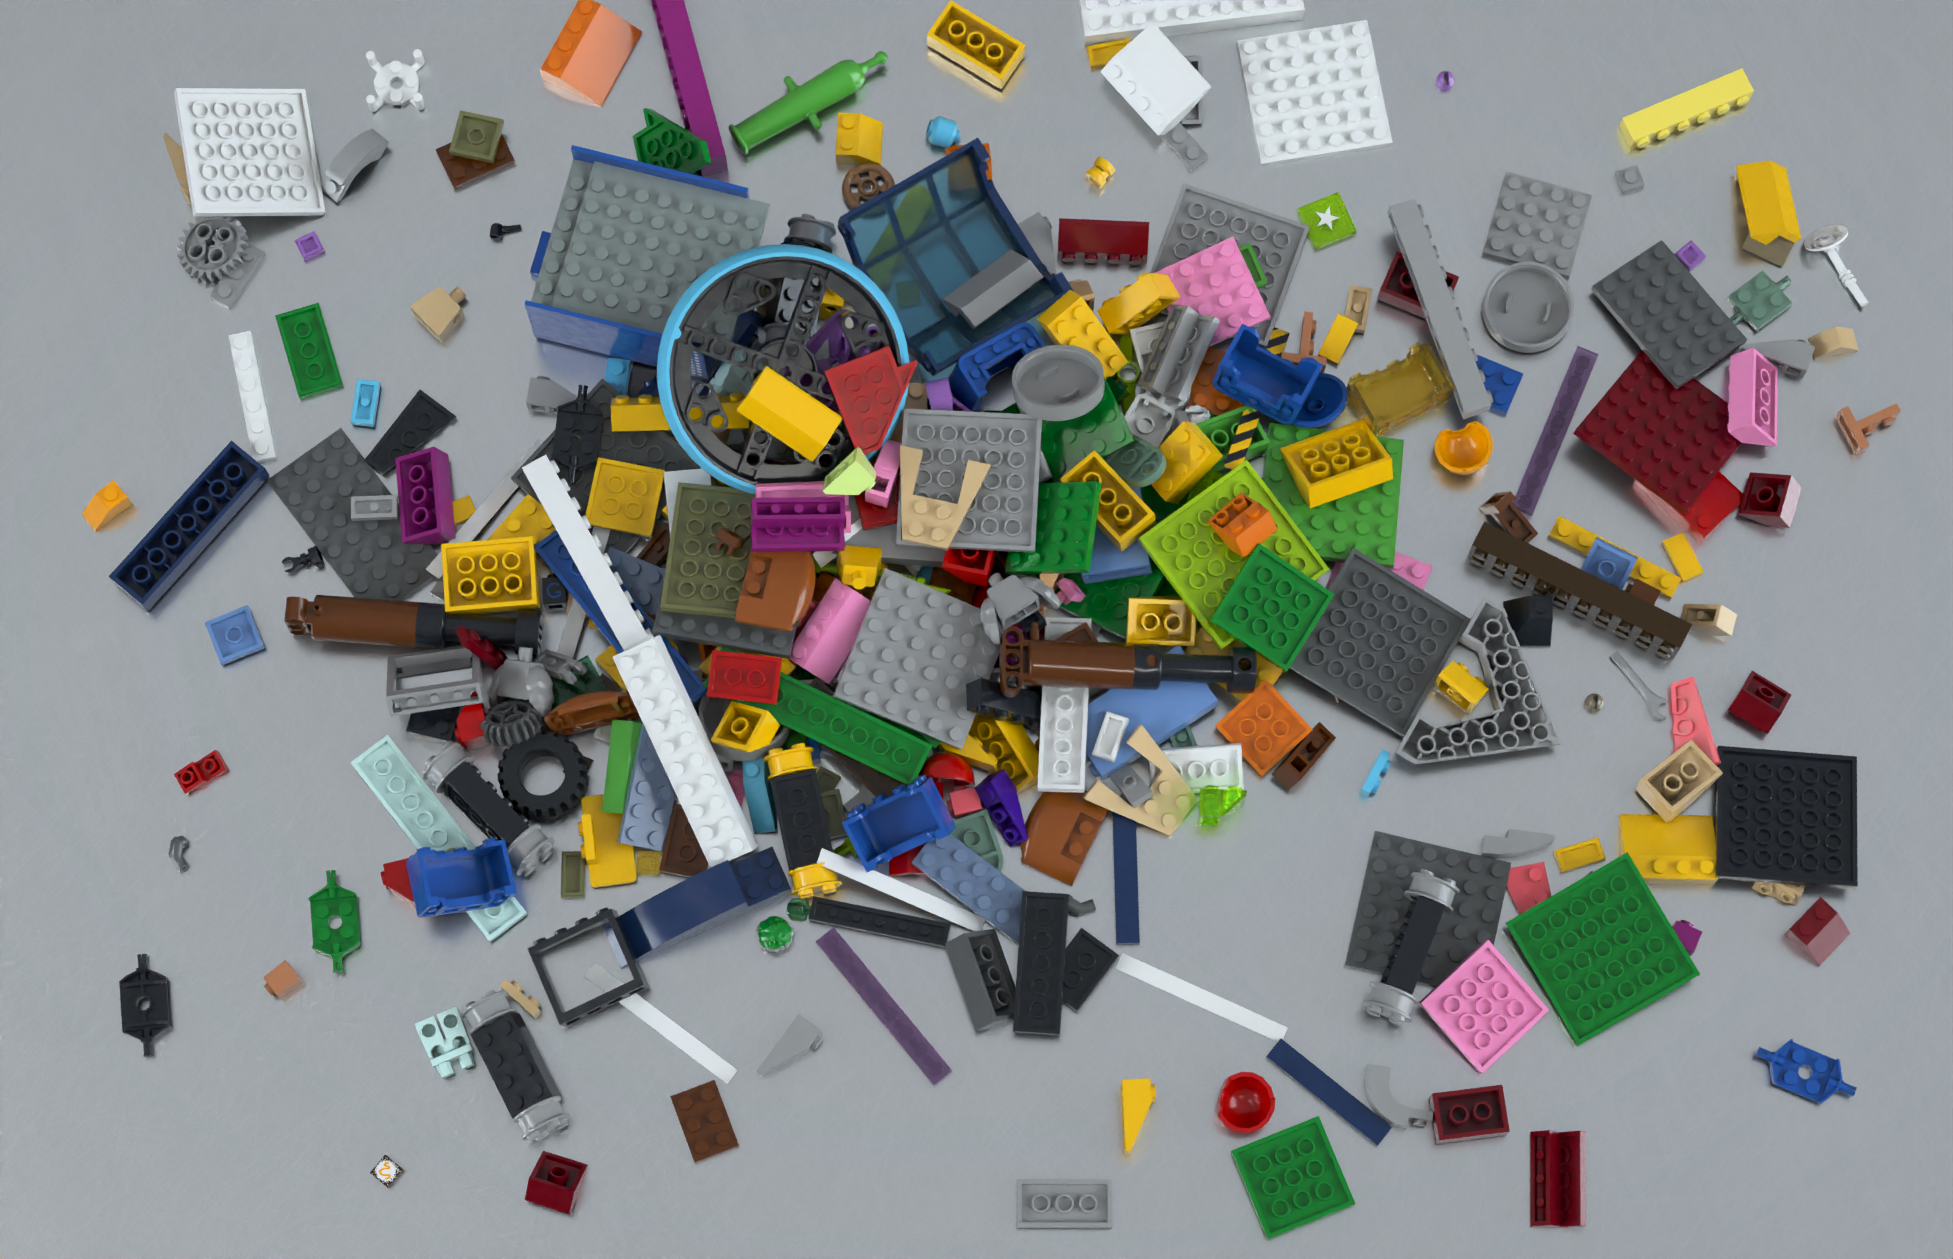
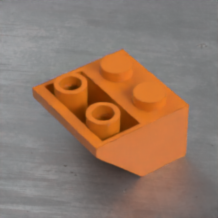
M1243 493L1236 496L1208 520V524L1225 544L1243 558L1252 552L1258 543L1261 544L1278 530L1270 511Z

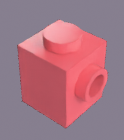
M961 786L953 789L952 793H949L950 800L946 801L947 809L950 814H954L955 820L982 811L979 795L974 789L975 787L967 789L966 786Z

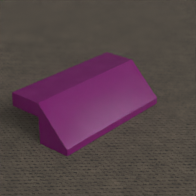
M844 497L752 498L750 529L752 552L844 551V523L846 519Z

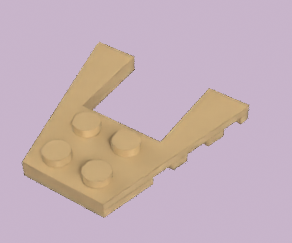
M900 445L902 540L948 550L987 473L990 471L991 465L968 460L958 504L913 495L923 450Z
M1139 724L1126 743L1161 770L1148 786L1153 796L1134 808L1096 779L1083 798L1170 836L1198 801V798L1146 729Z

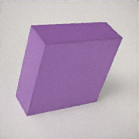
M315 231L294 240L305 262L325 252Z
M1692 240L1674 254L1689 272L1706 258V255Z

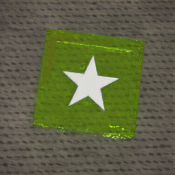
M1339 192L1297 209L1303 224L1310 226L1308 235L1315 250L1357 232Z

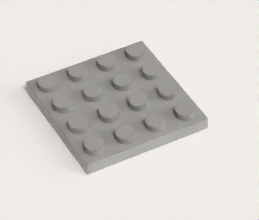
M1506 171L1482 255L1513 264L1519 262L1541 263L1553 268L1563 278L1569 279L1592 195Z

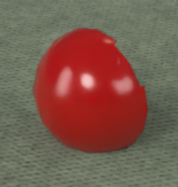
M949 752L937 753L927 758L918 777L924 774L926 778L932 777L934 782H937L940 778L953 779L955 786L967 787L975 785L974 772L969 763L959 755Z
M1240 1072L1227 1077L1221 1087L1217 1103L1218 1117L1226 1127L1236 1132L1250 1133L1261 1129L1270 1121L1275 1110V1097L1271 1086L1265 1079L1253 1072Z

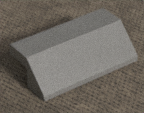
M1010 250L944 297L942 301L955 317L961 314L974 330L1043 279V275L1030 259Z
M1173 304L1137 385L1167 399L1184 402L1220 320L1215 316L1198 314L1188 306Z

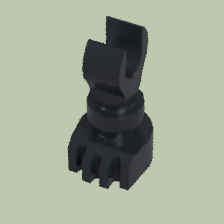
M317 546L309 548L308 554L302 553L300 557H286L282 561L283 564L293 562V567L285 570L288 574L296 573L303 565L305 567L309 566L310 562L316 567L325 565L322 554Z

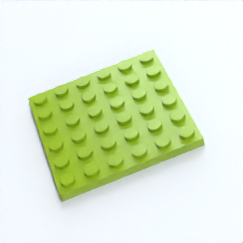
M1245 460L1137 539L1220 650L1233 642L1235 638L1209 620L1251 552L1243 558L1232 551L1208 524V520L1240 493L1268 509L1278 530L1261 543L1262 546L1314 581L1330 570L1248 460Z

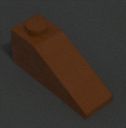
M1318 722L1313 727V730L1301 740L1271 775L1289 790L1304 777L1336 737Z

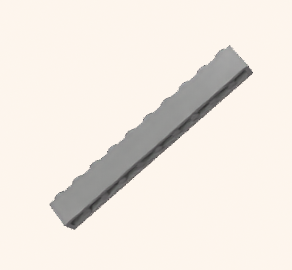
M1415 199L1389 206L1387 215L1462 418L1466 419L1488 412L1491 403H1493L1491 392L1486 390L1483 384L1485 376L1482 369L1478 370L1476 365L1478 361L1477 354L1474 348L1470 349L1468 343L1470 336L1467 328H1463L1460 322L1462 314L1459 307L1455 308L1453 303L1455 299L1451 286L1447 287L1445 281L1447 274L1445 268L1440 266L1437 260L1439 252L1435 245L1432 246L1430 238H1432L1428 225H1424L1422 219L1424 217L1423 209L1420 204L1417 205Z

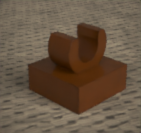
M720 528L716 535L717 538L721 539L716 544V549L721 550L723 545L727 544V556H732L735 548H742L746 542V539L728 528Z

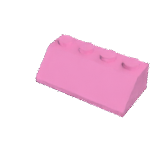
M1755 348L1730 355V384L1728 386L1729 423L1727 425L1729 433L1741 443L1776 446L1778 368Z
M835 578L794 642L790 660L831 685L849 657L871 600Z

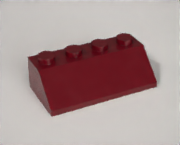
M1059 218L1057 259H1062L1064 262L1084 260L1087 263H1096L1098 261H1107L1110 264L1129 262L1132 265L1147 263L1149 222Z

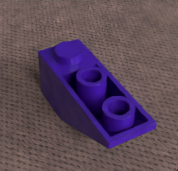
M1005 769L988 775L974 789L1009 846L1027 840V832L1016 787Z

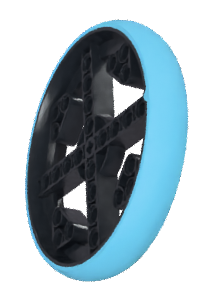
M779 244L755 247L736 253L709 268L693 282L675 305L666 323L658 351L657 384L660 402L669 427L681 447L696 464L717 480L751 494H756L755 484L825 481V477L855 450L850 436L844 441V435L836 428L834 432L838 434L837 442L834 444L827 443L813 462L806 457L800 458L797 454L798 452L792 449V455L800 463L785 465L763 463L773 435L753 422L743 451L739 454L726 446L713 433L723 432L728 426V418L714 388L710 383L703 380L697 381L692 387L690 374L692 353L696 351L749 370L750 380L753 385L754 380L762 372V370L757 368L756 363L758 359L766 358L768 360V367L780 374L778 372L780 368L784 369L787 366L786 369L789 371V374H784L783 377L806 393H813L836 402L832 390L829 393L822 392L821 386L828 379L826 375L818 373L816 358L808 346H806L826 289L839 295L855 310V312L846 311L839 318L840 327L855 358L860 357L858 352L860 347L864 345L869 347L870 352L889 345L897 366L908 363L909 354L905 335L894 308L879 287L865 273L851 263L826 251L802 245ZM742 276L747 277V287L739 289L737 287L738 278ZM796 278L804 280L784 337L771 339L761 345L758 350L701 330L711 312L723 300L724 309L731 315L737 316L774 298L776 293L775 286L767 281V279ZM815 278L820 279V289L812 291L810 288L811 280ZM767 284L770 287V293L765 297H761L758 292L759 287ZM738 298L741 303L739 309L735 311L730 310V300ZM811 300L813 302V309L807 313L803 312V302ZM849 316L856 318V324L852 328L845 326V320ZM798 322L805 324V331L802 334L794 332V326ZM870 324H876L878 328L877 333L873 336H869L866 331ZM695 334H700L703 337V342L700 346H693L691 343V338ZM717 342L724 343L725 349L721 354L713 352V346ZM789 344H796L797 352L793 356L786 354V348ZM738 350L746 352V359L742 362L735 360V353ZM805 373L810 374V383L808 385H801V375ZM707 386L709 394L703 398L698 397V388ZM908 386L881 448L865 455L869 462L880 453L883 445L891 438L898 425L905 406ZM695 407L700 408V417L698 419H691L689 416L690 410ZM716 415H720L723 418V423L719 427L711 425V419ZM764 431L766 433L765 440L760 443L756 442L754 439L756 432ZM752 452L757 453V462L754 464L747 463L746 458L748 454ZM823 454L830 455V462L827 465H820L819 458Z

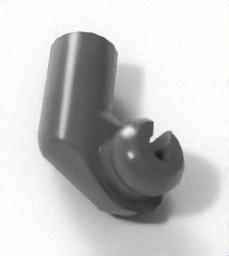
M184 836L174 837L170 841L168 853L179 872L189 866L182 856V849L187 845V839Z
M1069 895L1068 913L1074 916H1081L1096 910L1093 899L1080 903Z

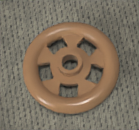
M864 163L855 166L846 174L842 183V194L846 203L854 209L861 205L859 203L860 197L870 200L877 196L879 192H884L893 187L895 182L892 175L884 167L874 163ZM869 172L870 178L860 179L859 174ZM879 176H881L885 181V183L881 186H879V183L875 180ZM851 184H858L857 193H851ZM866 187H872L873 190L871 192H866L864 189ZM883 203L873 208L872 210L866 212L865 214H873L882 211L883 209H885Z

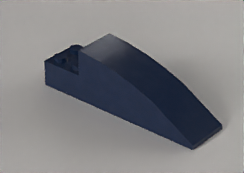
M772 846L731 865L728 860L717 864L653 896L619 917L636 957L640 961L792 894V890ZM610 922L603 925V928L622 969L628 966Z

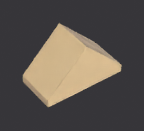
M1834 326L1808 339L1810 345L1815 346L1813 352L1814 360L1858 351L1853 329Z

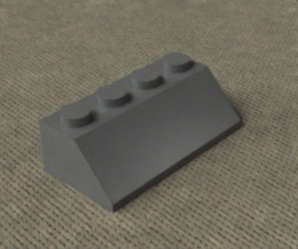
M995 929L963 933L945 943L975 1030L990 1029L1014 1021L1016 987Z

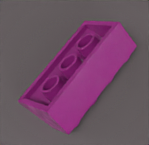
M431 447L395 458L402 543L439 544L456 539L448 454L436 447Z

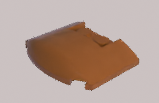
M751 548L741 595H739L735 622L791 632L794 629L792 625L799 619L802 620L806 614L814 594L815 564L811 551L752 552Z
M595 691L578 695L563 702L544 719L546 724L557 735L563 734L566 736L612 725V720L628 721L640 718V715L630 694L616 691Z
M1086 790L1084 793L1044 792L1033 806L1025 823L1028 839L1021 842V862L1072 886L1108 809L1084 799L1083 796L1086 794Z

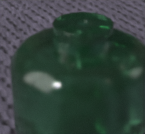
M800 898L790 900L787 905V915L790 920L806 921L811 909L808 900Z

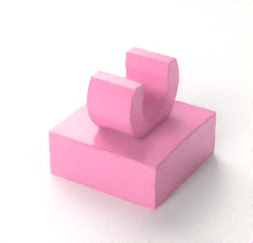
M1062 577L1056 583L1061 589L1056 595L1065 605L1071 601L1081 602L1086 597L1071 579Z

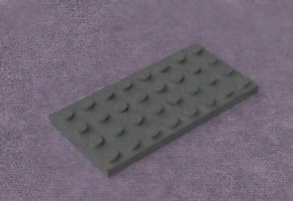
M342 428L332 433L267 480L268 484L354 597L403 601L435 578L433 574L426 570L437 556L431 545L402 543L399 503L398 519L351 520V497L392 494L370 465L365 462L364 457Z

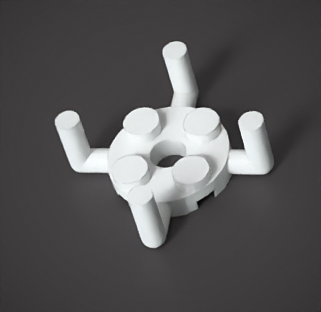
M420 49L414 50L415 61L410 66L396 60L382 66L377 61L373 51L366 53L370 67L377 72L374 86L378 97L376 99L373 95L366 97L367 104L372 112L377 111L384 103L389 106H404L411 102L419 110L425 108L423 97L418 93L419 79L416 73L425 63ZM401 80L403 85L399 89H394L391 87L392 82Z

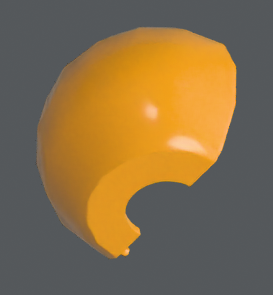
M1477 421L1467 423L1466 427L1457 431L1450 429L1440 431L1434 443L1435 455L1440 464L1451 473L1459 475H1470L1478 472L1489 462L1493 451V441L1489 430Z

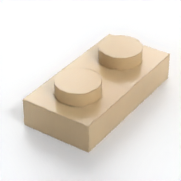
M1350 285L1344 316L1359 323L1355 332L1364 333L1372 288Z
M505 978L499 985L503 991H507L508 995L535 1020L542 1014L538 1008L541 1004L531 995L528 998L521 993L523 988L516 981L513 980L510 983Z

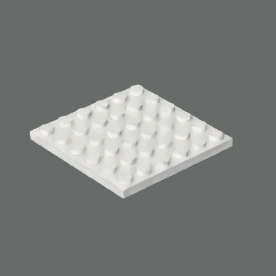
M1367 20L1237 40V49L1261 167L1392 146L1393 141Z
M175 89L174 97L193 217L324 215L325 206L305 89Z

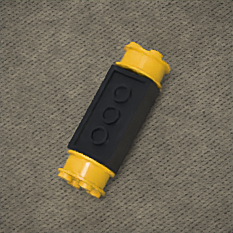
M805 743L791 746L792 749L783 751L782 748L772 749L763 760L768 762L770 776L767 779L771 783L789 868L787 874L792 876L794 891L791 893L792 895H799L800 899H807L813 897V893L822 891L823 894L836 892V887L842 885V881H838L835 871L821 866L825 865V862L817 863L822 848L833 852L816 774L818 768L813 766L811 756L814 749L806 747Z

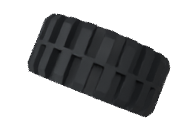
M541 730L535 733V737L528 738V741L513 744L510 749H505L502 754L503 760H499V773L497 775L501 792L511 802L513 810L518 814L524 815L526 819L532 820L535 818L538 822H545V819L549 818L551 821L558 820V816L570 814L572 807L577 808L580 804V798L585 796V787L588 784V770L585 760L577 745L573 741H569L568 737L563 734L557 735L552 730L543 733ZM548 756L556 758L561 762L565 771V778L561 786L547 795L529 793L523 786L521 778L526 765L538 757Z

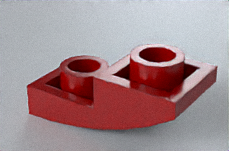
M214 750L199 761L191 762L176 772L174 776L184 793L187 794L211 782L229 769L219 751Z

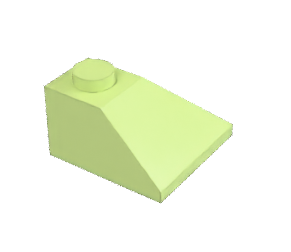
M859 447L851 452L825 477L823 486L825 494L859 495L864 490L868 492L875 485L876 471Z

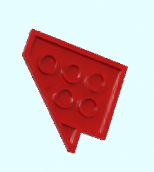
M889 345L824 371L854 448L859 447L864 455L881 448L917 365L915 359L897 366Z

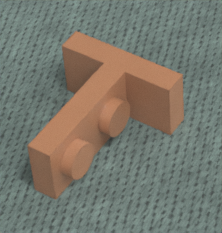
M1304 311L1299 354L1282 352L1281 358L1291 361L1296 366H1298L1302 358H1314L1323 364L1320 372L1324 373L1327 357L1312 356L1314 342L1310 341L1311 334L1316 332L1317 320H1313V312Z
M1896 403L1856 421L1847 406L1839 410L1836 418L1856 455L1864 453L1869 447L1865 436L1876 431V427L1884 424V426H1888L1894 423L1901 410Z

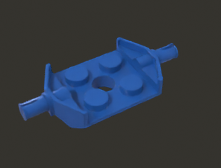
M1790 1039L1776 1052L1768 1051L1760 1046L1757 1050L1758 1052H1756L1755 1056L1768 1060L1772 1084L1822 1104L1835 1092L1840 1091L1853 1097L1857 1087L1844 1083L1842 1080L1840 1059L1837 1058L1835 1060L1793 1042V1039ZM1804 1066L1810 1070L1811 1075L1808 1079H1803L1799 1076L1798 1070L1800 1067Z

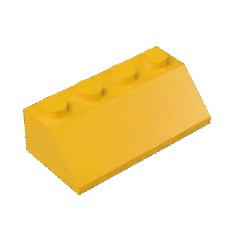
M975 715L968 734L971 737L976 736L983 744L981 748L986 753L990 751L998 760L996 763L998 770L1005 769L1016 787L1017 795L1037 784L1039 752L1022 725H1013L1012 722L1006 720L997 721L994 717Z

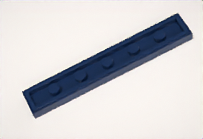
M1112 811L1116 945L1140 944L1136 821Z
M1280 1039L1266 1056L1267 1059L1376 1146L1379 1145L1392 1127L1283 1039Z

